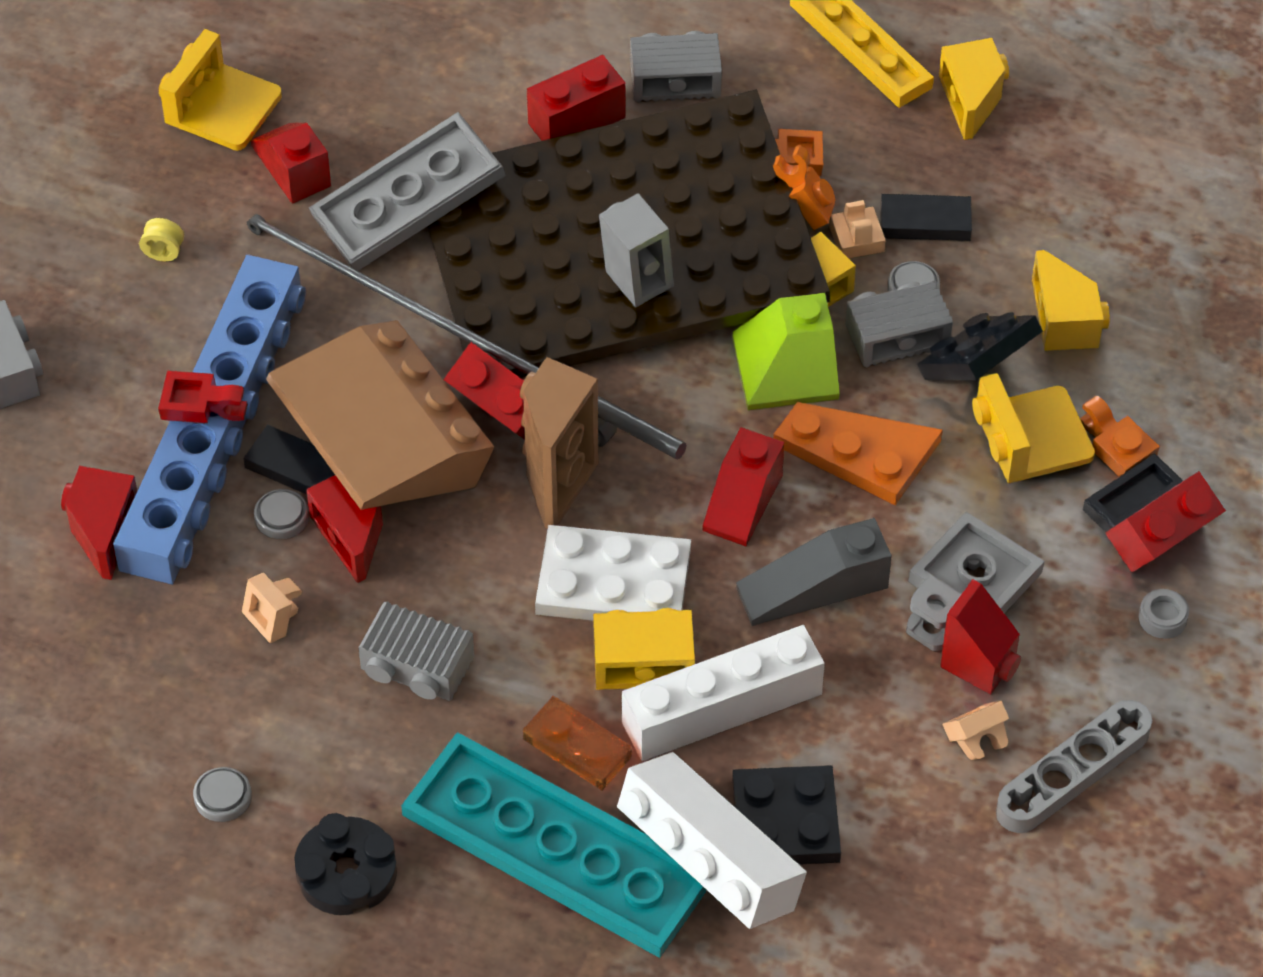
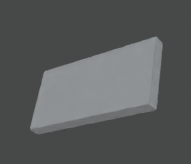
M457 112L309 207V210L351 268L359 271L497 182L506 174L499 161L460 113Z

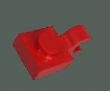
M167 371L158 411L161 420L208 423L210 412L217 413L227 420L242 421L245 419L248 404L247 401H242L244 387L239 385L216 386L214 374Z

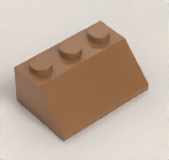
M546 357L536 373L531 371L526 376L521 387L520 397L524 399V413L521 426L525 427V441L522 453L526 455V476L544 527L548 529V525L558 526L599 464L598 379Z

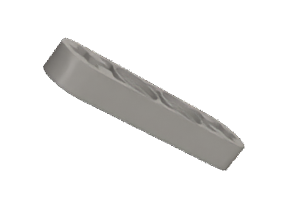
M1122 700L1112 705L1005 785L999 793L996 807L997 820L1001 826L1015 833H1025L1036 828L1143 747L1148 741L1153 721L1148 708L1140 702L1133 700ZM1121 720L1126 724H1130L1133 721L1138 723L1137 730L1130 726L1126 727L1118 733L1117 741L1114 740L1113 736L1119 731ZM1093 743L1102 747L1106 752V756L1099 761H1090L1080 754L1079 749L1085 744ZM1049 771H1060L1067 775L1070 783L1064 788H1052L1044 782L1043 775ZM1032 789H1033V791L1035 792L1036 796H1034V797L1031 799V794H1032ZM1031 799L1028 813L1022 809H1017L1014 812L1010 810L1012 801L1020 806Z

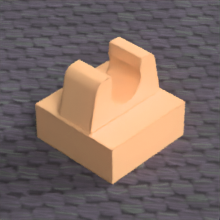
M861 200L846 203L844 212L831 214L829 227L836 247L848 258L885 252L886 240L874 207L865 208V202Z
M263 572L248 579L242 613L269 643L275 642L286 636L289 619L296 615L299 609L292 599L299 597L302 594V590L290 578L272 582Z
M1002 701L983 704L942 724L949 741H957L970 760L985 757L980 747V740L984 735L989 737L995 750L1002 749L1008 745L1004 721L1008 720L1009 717Z

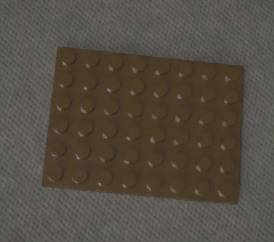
M757 89L493 152L492 154L502 165L506 176L427 226L454 323L538 368L546 357L567 366H572L743 324L779 298L825 293L827 303L830 302V290L797 199L789 197L793 188L789 187L774 171L773 165L776 156L780 155ZM639 193L669 229L674 287L635 307L606 273L599 214L606 211L611 205L623 202ZM459 338L462 351L464 352L470 343ZM487 353L518 377L523 378L527 376L522 371Z

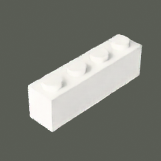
M801 625L622 691V724L641 761H645L822 695L825 663L805 626Z
M674 752L628 768L617 807L743 924L752 929L795 910L807 871Z

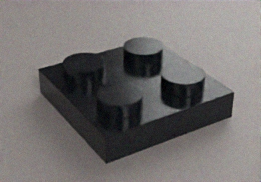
M1013 312L1001 316H989L988 313H982L967 320L963 324L965 330L957 336L948 337L935 343L930 348L931 354L917 365L925 380H977L1042 333L1043 330L1035 315L1015 316Z
M833 765L732 770L734 807L799 865L840 863L841 845Z

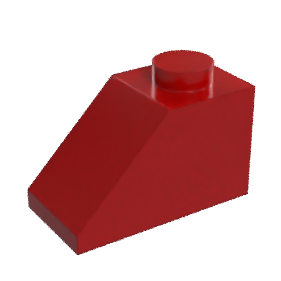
M307 122L288 123L250 140L252 148L292 204L331 187L328 151Z
M740 427L721 464L702 531L745 547L747 546L783 476L785 442Z
M79 465L73 483H67L64 487L61 508L67 512L72 534L100 576L104 579L112 580L117 566L113 543L137 493L135 476Z
M334 475L306 489L309 515L353 578L359 583L367 577L383 526L381 506L361 510L337 476Z
M972 579L947 613L940 667L991 695L1000 681H1010L1019 667L1021 656L1017 654L1020 633L984 586Z

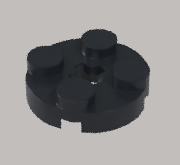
M339 813L328 814L320 820L319 825L306 833L295 852L296 878L301 886L304 897L315 908L329 914L350 915L353 914V909L362 908L368 904L370 909L380 904L388 896L395 884L397 867L393 839L381 827L363 818L345 817ZM345 857L353 858L354 863L359 866L356 870L347 868L343 874L337 872V860Z

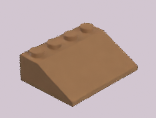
M398 320L359 326L269 372L266 378L272 389L361 510L476 488L494 449L493 444Z

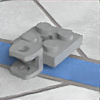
M965 512L910 570L908 582L917 587V590L911 598L910 610L913 613L907 622V634L932 651L942 650L947 613L972 579L984 586L1005 613L1041 575L1045 561L973 515ZM968 567L971 570H975L978 567H982L985 569L984 577H973L968 574L965 568ZM931 623L934 627L941 629V631L934 634L928 633L924 630L923 626Z

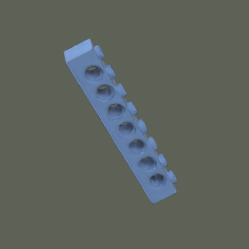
M246 255L193 370L195 373L214 374L216 386L239 385L244 387L242 401H247L248 404L245 419L242 421H231L222 418L217 413L210 412L208 423L169 422L113 543L120 572L173 585L180 568L188 566L193 553V538L197 529L203 530L207 524L210 514V500L214 492L219 493L224 486L227 473L226 464L230 455L236 456L240 450L243 439L242 428L246 419L252 420L256 414L259 403L258 392L262 383L268 384L266 378L268 373L274 370L275 354L278 348H284L287 344L290 334V321L293 314H299L303 308L306 289L300 284L298 266Z

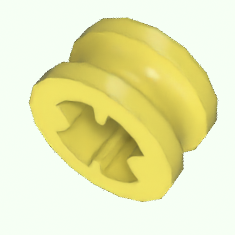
M151 219L147 221L144 227V234L139 242L140 249L145 255L157 261H172L179 254L180 245L184 239V231L179 225L168 219Z

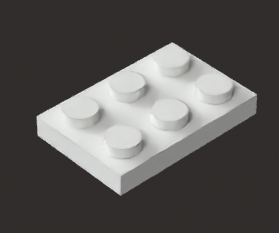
M548 525L535 602V615L593 621V614L607 613L613 610H624L627 612L657 611L662 608L683 610L691 539Z

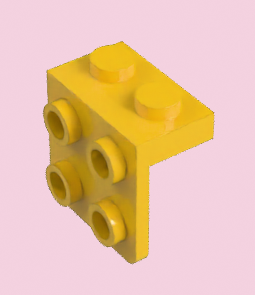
M207 29L202 31L194 43L187 45L179 63L172 72L164 75L159 85V96L161 97L166 124L236 151L242 150L247 146L282 98L279 85L225 65L220 34Z
M998 373L980 377L978 395L972 400L974 416L977 423L982 425L989 440L992 457L999 463L1008 484L1081 466L1093 461L1095 450L1064 387L1053 386L1008 397Z

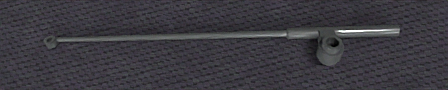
M255 214L247 221L248 228L254 234L260 235L263 231L268 232L469 343L472 342L483 351L528 375L531 371L536 373L539 369L537 366L267 223L260 215ZM598 396V447H603L615 435L617 428L677 460L682 457L686 450L685 442Z

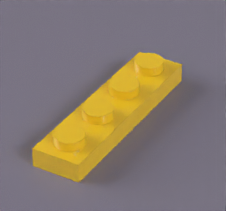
M790 0V6L898 108L933 89L934 76L852 0Z

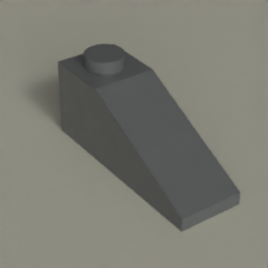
M872 518L828 530L736 582V589L750 623L754 626L887 589L889 586L892 555L876 519Z

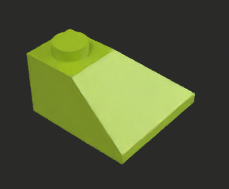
M825 293L779 298L733 331L732 339L748 410L795 405L797 402L814 403L839 400L840 392L834 330Z

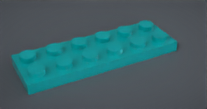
M458 732L401 805L402 816L658 958H661L707 891L647 834Z

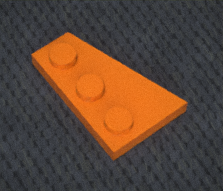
M797 402L775 431L773 438L785 442L784 451L896 506L941 442L943 430Z

